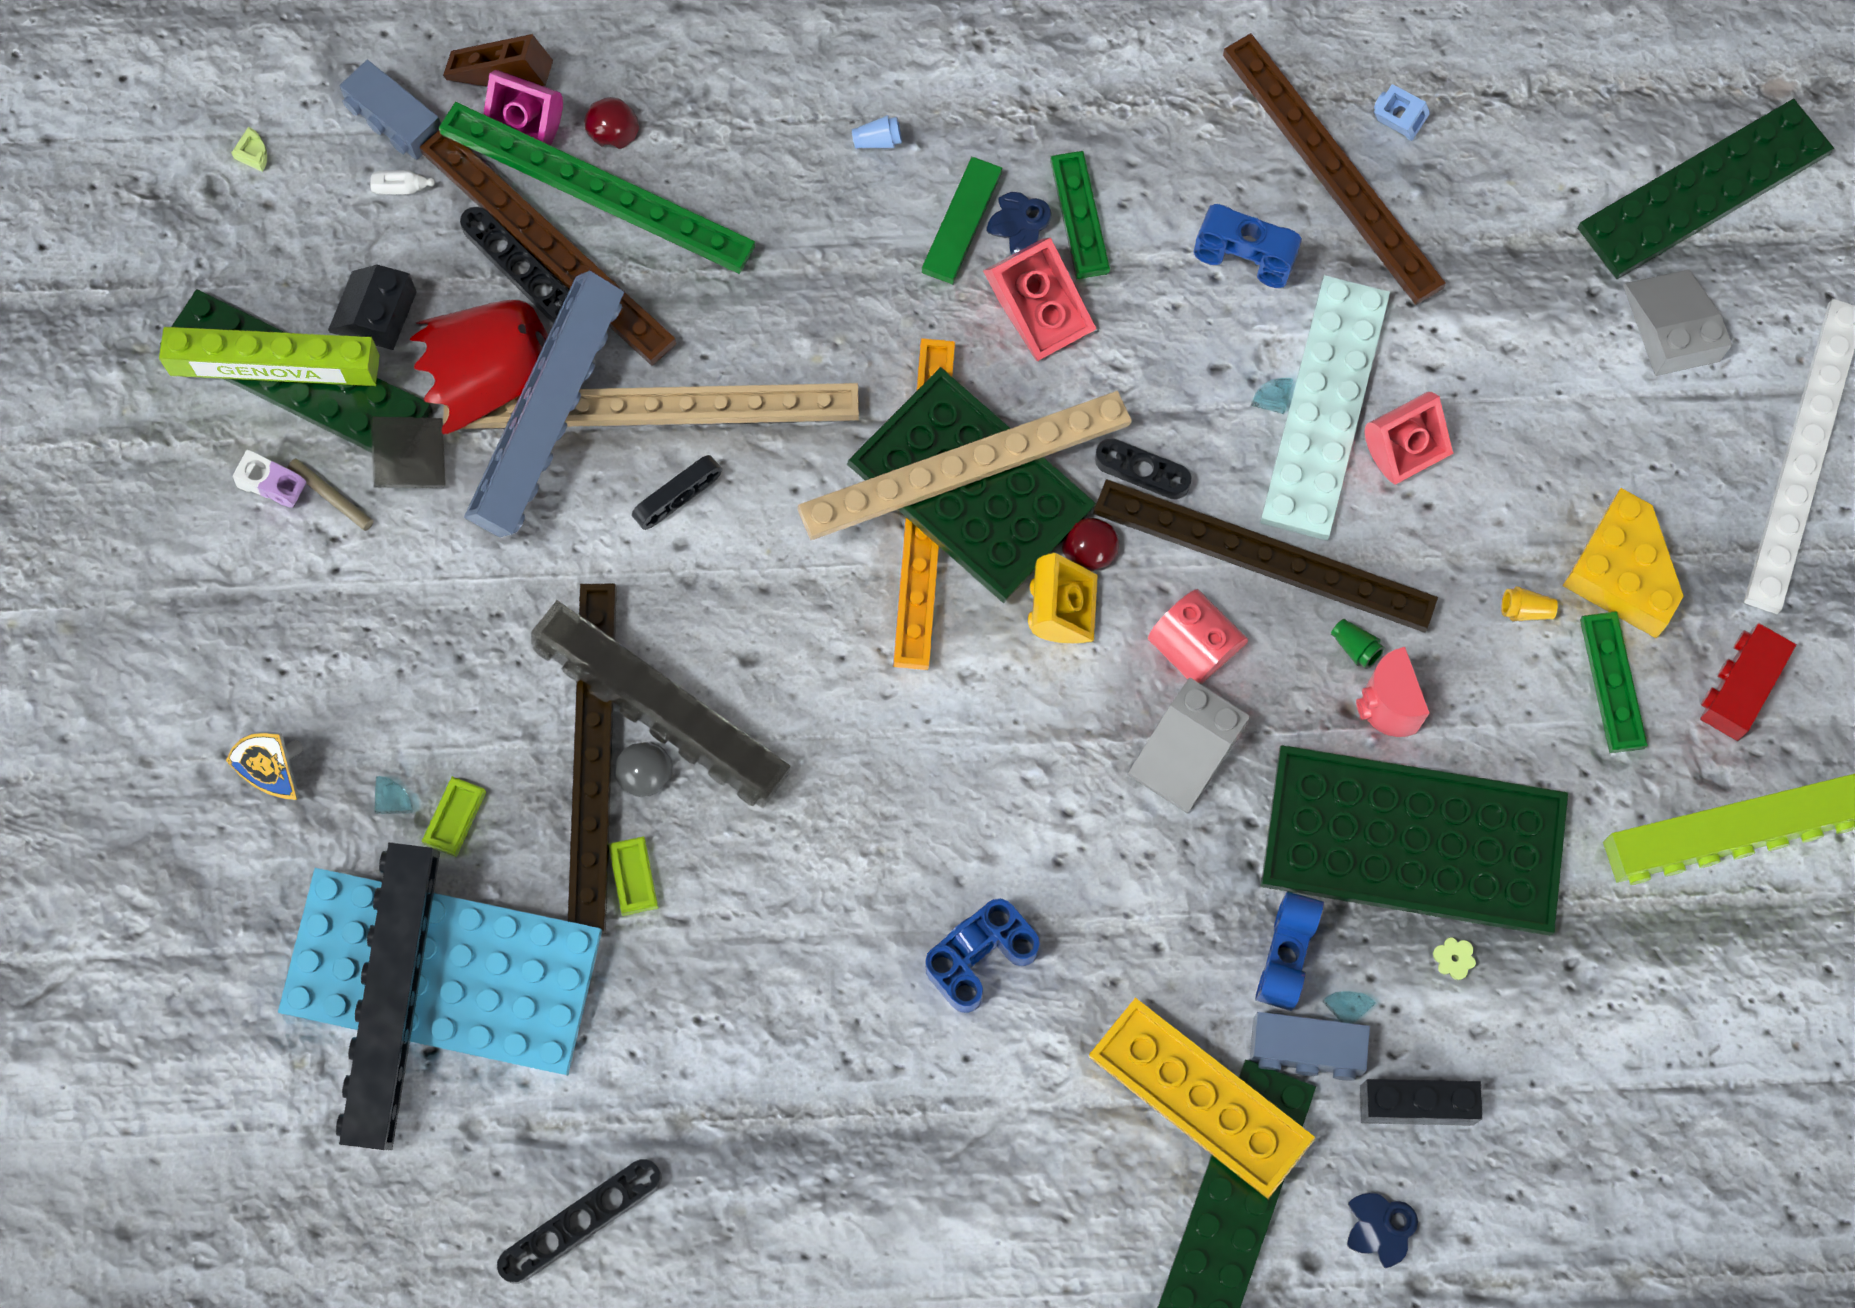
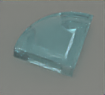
M1278 378L1263 384L1255 393L1251 406L1284 414L1293 379Z
M376 776L374 809L376 814L413 813L411 799L403 787L390 778Z
M1351 991L1332 993L1322 1001L1340 1022L1354 1024L1376 1004L1369 996Z

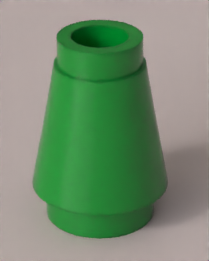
M1346 619L1340 620L1331 631V635L1357 666L1362 665L1366 669L1370 668L1378 661L1385 650V647L1380 644V638L1348 622Z

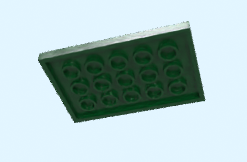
M940 367L848 460L847 465L866 481L1011 428ZM1041 457L897 510L1004 604L1035 571L1037 559L1051 554L1065 539L1073 526L1084 519L1095 507L1096 503L1050 462Z

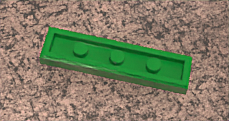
M1084 151L1053 155L1050 158L1076 279L1107 275L1110 272Z
M971 156L923 263V274L950 284L954 283L1002 175L1003 167Z
M1616 611L1584 615L1580 618V624L1609 754L1645 749L1648 744L1618 613Z

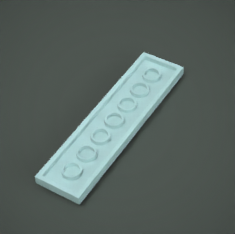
M1324 275L1263 508L1261 524L1328 541L1390 294L1389 291Z

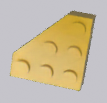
M1620 488L1562 586L1608 612L1617 611L1620 619L1657 638L1669 624L1684 595L1653 505Z

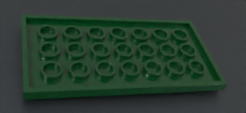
M1281 745L1278 752L1260 887L1552 936L1555 933L1568 792Z

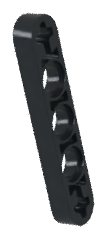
M481 207L466 209L460 218L464 235L554 324L559 314V309L555 302L558 299L559 304L562 306L568 291L485 209ZM471 221L482 222L483 228L487 233L483 236L482 231L477 226L471 227ZM497 239L505 240L508 244L502 252L496 253L489 249L493 241ZM518 261H525L530 265L529 270L520 275L511 271L512 266ZM541 283H547L552 286L551 292L543 297L535 295L534 288Z
M639 1159L506 1249L497 1261L499 1275L505 1281L512 1284H520L527 1281L653 1194L659 1188L662 1180L658 1166L650 1160ZM643 1168L646 1172L652 1169L654 1172L650 1176L652 1183L647 1187L642 1183L637 1184L632 1188L637 1195L630 1199L627 1189L619 1182L626 1177L627 1183L631 1184L638 1178L636 1173L638 1169ZM613 1188L620 1190L623 1196L621 1205L614 1210L605 1209L602 1205L603 1193ZM579 1210L586 1211L591 1218L589 1227L582 1232L573 1231L569 1224L571 1215ZM544 1233H554L558 1238L557 1249L551 1254H542L537 1247L539 1237ZM529 1244L531 1252L540 1259V1262L534 1265L533 1260L528 1259L521 1265L523 1272L520 1275L514 1272L507 1274L506 1269L510 1266L508 1259L514 1256L519 1260L528 1255L523 1248Z

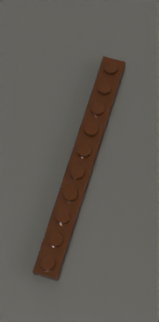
M1252 33L1224 48V58L1414 304L1418 305L1443 290L1446 284Z
M440 130L420 146L421 153L479 207L485 209L569 290L575 277L588 271H592L621 289L467 146L441 135ZM624 291L620 300V304H622L621 311L617 318L610 322L609 327L653 366L677 344L676 338Z

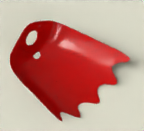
M503 300L416 322V324L428 323V326L410 338L411 341L424 342L427 346L425 353L414 364V369L429 372L435 379L434 385L425 395L424 401L433 404H443L449 408V416L442 427V434L457 431L521 395L542 350V346L536 337V331L543 336L545 341L548 337L534 308L528 303L520 300ZM524 324L526 334L518 330L519 325Z

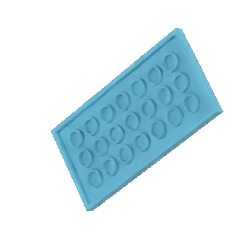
M319 868L314 869L278 1013L358 1030L359 1022H355V1008L358 1000H363L365 985L361 984V972L364 963L369 962L371 947L367 946V935L370 926L375 925L377 910L373 908V899L376 889L381 888L382 882ZM434 893L410 1042L568 1076L602 929Z

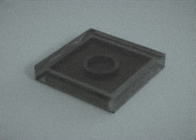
M372 417L373 487L444 488L446 482L442 434L443 419Z

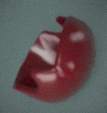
M606 97L594 102L584 119L585 130L588 136L601 147L613 145L618 149H622L635 139L639 130L638 118L634 111L623 100L615 97Z
M1097 518L1082 519L1073 526L1063 540L1062 551L1070 561L1090 571H1094L1111 564L1118 555L1120 541L1117 532L1110 524Z

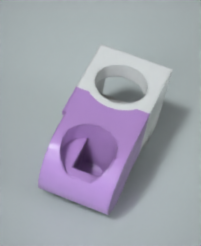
M248 449L233 474L237 488L249 493L252 491L265 498H271L275 502L290 508L294 507L306 485V481L295 472Z

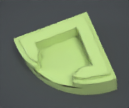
M248 127L231 154L234 159L263 172L267 163V150L259 134Z

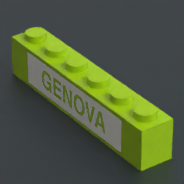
M178 327L163 328L159 360L170 376L376 386L380 358L372 337Z

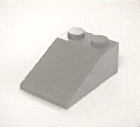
M1689 269L1624 284L1625 293L1655 376L1718 363L1732 346L1720 312Z
M1189 677L1127 775L1188 814L1246 728L1250 715Z

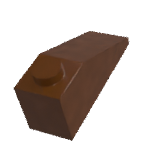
M529 34L452 50L443 76L449 81L488 86L490 73L494 70H499L535 84L546 86L553 59L535 36Z

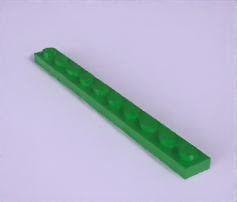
M456 101L439 126L440 134L738 274L741 273L755 248V241Z

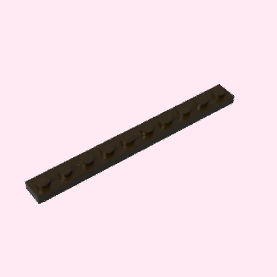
M1108 479L1105 480L1093 514L1424 633L1428 629L1438 597Z
M615 583L580 584L568 922L601 928L602 934H606L617 602V587Z

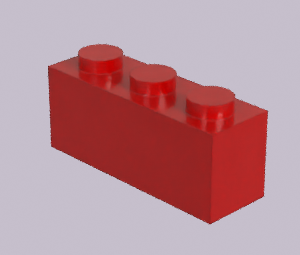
M1760 623L1750 632L1743 630L1733 646L1738 651L1733 661L1728 658L1717 674V677L1722 679L1717 689L1711 687L1701 702V706L1706 709L1700 720L1739 741L1750 730L1797 644Z

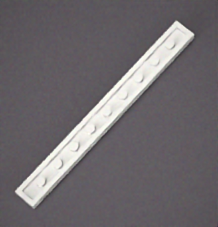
M1832 299L1827 306L1743 602L1775 614L1782 610L1854 353L1855 305Z

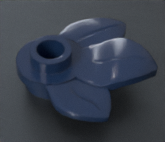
M1020 192L1006 193L998 198L1002 210L996 212L990 218L986 231L988 234L997 237L1009 238L1010 253L1013 255L1038 241L1039 232L1050 223L1051 209L1044 200L1037 198L1029 200ZM1039 210L1037 217L1029 218V214L1032 211Z
M1377 1193L1362 1194L1351 1199L1348 1202V1206L1360 1221L1351 1229L1347 1239V1247L1361 1254L1378 1252V1258L1384 1268L1400 1263L1408 1252V1238L1414 1234L1418 1226L1415 1210L1405 1202L1395 1201L1389 1203ZM1394 1214L1403 1217L1404 1226L1402 1228L1393 1226L1391 1218Z

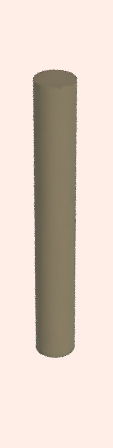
M297 458L289 463L287 467L289 470L301 476L309 487L361 529L367 531L373 525V519Z

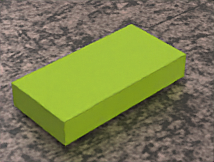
M451 776L421 842L426 846L457 857L485 797L486 790Z
M645 837L608 844L622 916L659 909Z

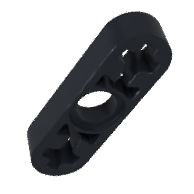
M1113 438L1105 439L1097 446L1095 463L1102 472L1169 499H1180L1188 493L1192 478L1186 467ZM1110 450L1116 451V458H1113L1111 462H1107L1105 454H1109ZM1128 455L1131 458L1129 459L1128 467L1126 470L1123 469V464L1126 461V456ZM1144 461L1152 466L1153 472L1148 476L1142 477L1134 472L1133 466L1137 462ZM1160 468L1163 469V473L1158 483L1155 480ZM1174 476H1179L1181 484H1178L1176 488L1169 486L1170 480Z
M711 455L700 458L641 501L634 508L631 516L643 530L654 527L715 482L722 473L721 466Z

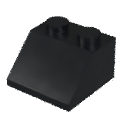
M378 264L352 271L329 326V333L340 336L372 337L376 346L394 350L417 293L410 274Z

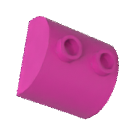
M499 70L491 72L483 114L551 146L561 121L563 110L562 94Z

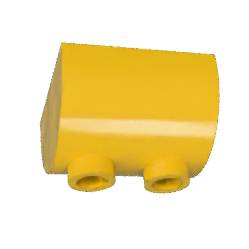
M1057 553L1047 554L1038 558L1035 566V578L1030 582V591L1033 595V611L1028 615V625L1032 633L1039 638L1058 643H1086L1094 641L1098 575Z

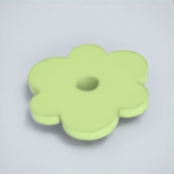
M1447 938L1444 945L1437 946L1433 951V958L1439 963L1438 971L1444 975L1450 974L1455 980L1464 979L1468 969H1472L1476 964L1475 959L1471 956L1473 954V946L1465 940L1457 942L1454 938ZM1452 957H1455L1457 961H1453Z

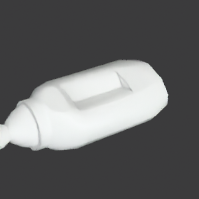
M382 170L372 173L370 184L371 192L378 195H409L416 191H421L427 185L433 186L435 181L432 178L426 179L421 174H416L409 170Z

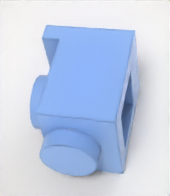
M1393 84L1387 93L1382 92L1374 106V114L1378 122L1401 133L1410 141L1414 139L1430 114L1425 101ZM1398 111H1405L1401 118L1395 116Z

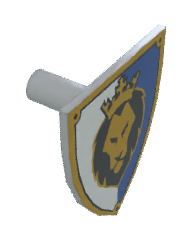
M255 732L243 737L232 747L226 762L252 786L272 796L284 799H299L289 761L303 752L301 742L294 740L285 746L282 733Z

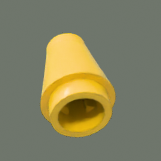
M1518 586L1514 589H1506L1501 603L1502 615L1509 617L1511 621L1554 619L1558 609L1556 599Z

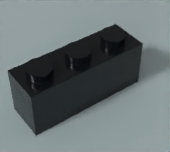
M1367 1079L1360 1085L1361 1123L1474 1126L1482 1120L1481 1081Z

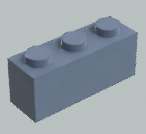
M368 59L339 85L344 96L342 101L344 106L353 115L361 114L367 119V124L378 135L384 133L389 137L393 147L403 155L407 152L414 159L418 160L423 155L420 146L439 131V126L441 125L439 117Z
M1257 1012L1253 1018L1249 1061L1259 1063L1258 1068L1281 1071V1066L1296 1068V1073L1299 1075L1318 1076V1071L1333 1073L1334 1079L1354 1081L1356 1076H1361L1367 1071L1370 1026Z

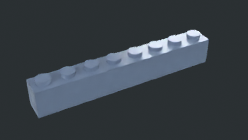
M592 271L575 277L464 515L465 519L498 537L512 535L521 528L525 520L523 511L527 503L532 501L538 492L539 484L537 481L540 474L548 468L553 459L551 450L555 442L560 440L566 431L567 423L565 420L568 413L577 406L581 398L580 387L594 370L595 363L592 361L597 351L603 348L608 339V333H606L610 322L617 318L621 311L622 304H620V300L624 291Z

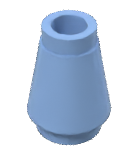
M889 115L852 129L853 142L856 149L895 148L896 144L902 143L897 117L889 118Z

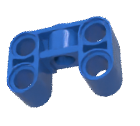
M1213 204L1208 208L1198 232L1194 255L1201 262L1209 265L1221 264L1225 254L1230 253L1248 259L1259 265L1257 278L1260 282L1272 288H1283L1296 261L1302 238L1291 229L1279 227L1258 218L1242 214L1225 205ZM1243 236H1251L1256 241H1247Z
M1289 891L1286 892L1276 916L1273 930L1274 935L1266 965L1258 984L1255 1001L1292 1011L1297 1005L1306 975L1302 968L1309 941L1318 928L1324 901ZM1282 947L1291 949L1296 956L1295 962L1286 963L1282 961L1278 955V949Z
M1001 898L993 899L974 915L958 924L947 937L927 953L925 960L926 974L954 1009L962 1013H969L978 1008L983 994L982 984L970 968L996 947L1014 965L1027 966L1033 963L1037 957L1040 945L1039 937L1010 902ZM995 911H1001L1007 915L1009 921L1003 926H995L989 921L988 916ZM1018 939H1025L1031 943L1032 950L1027 954H1019L1014 951L1012 944ZM939 957H944L951 961L952 968L946 973H939L933 969L932 962ZM962 985H968L975 990L976 996L970 1001H962L957 998L955 991Z

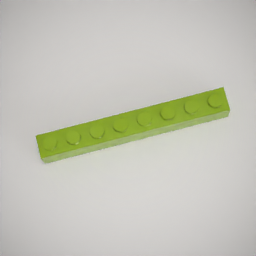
M1855 774L1611 833L1603 841V845L1616 883L1629 880L1630 885H1636L1651 880V874L1663 872L1665 877L1673 876L1686 871L1685 866L1698 863L1699 868H1705L1720 863V857L1732 855L1733 859L1737 860L1755 854L1754 849L1767 846L1768 851H1774L1790 845L1789 840L1801 838L1802 842L1806 843L1824 837L1823 832L1835 829L1837 834L1855 830Z

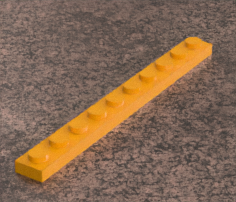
M921 338L916 391L940 367L952 376L955 341ZM908 518L905 519L893 667L928 670L939 546Z

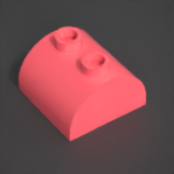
M1426 392L1367 423L1365 426V439L1370 454L1383 475L1394 485L1453 454L1440 396L1433 392Z
M1199 589L1191 591L1170 608L1153 627L1148 636V640L1187 679L1190 677L1200 684H1203L1248 643V638Z
M1405 647L1389 652L1380 660L1366 687L1362 689V698L1356 700L1357 710L1361 719H1367L1379 732L1392 737H1407L1416 734L1429 715V710Z

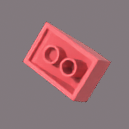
M1051 238L1041 239L983 270L999 303L1036 361L1096 330Z

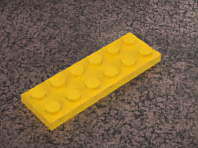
M1136 997L1089 1054L1090 1059L1267 1199L1270 1198L1315 1140V1136Z

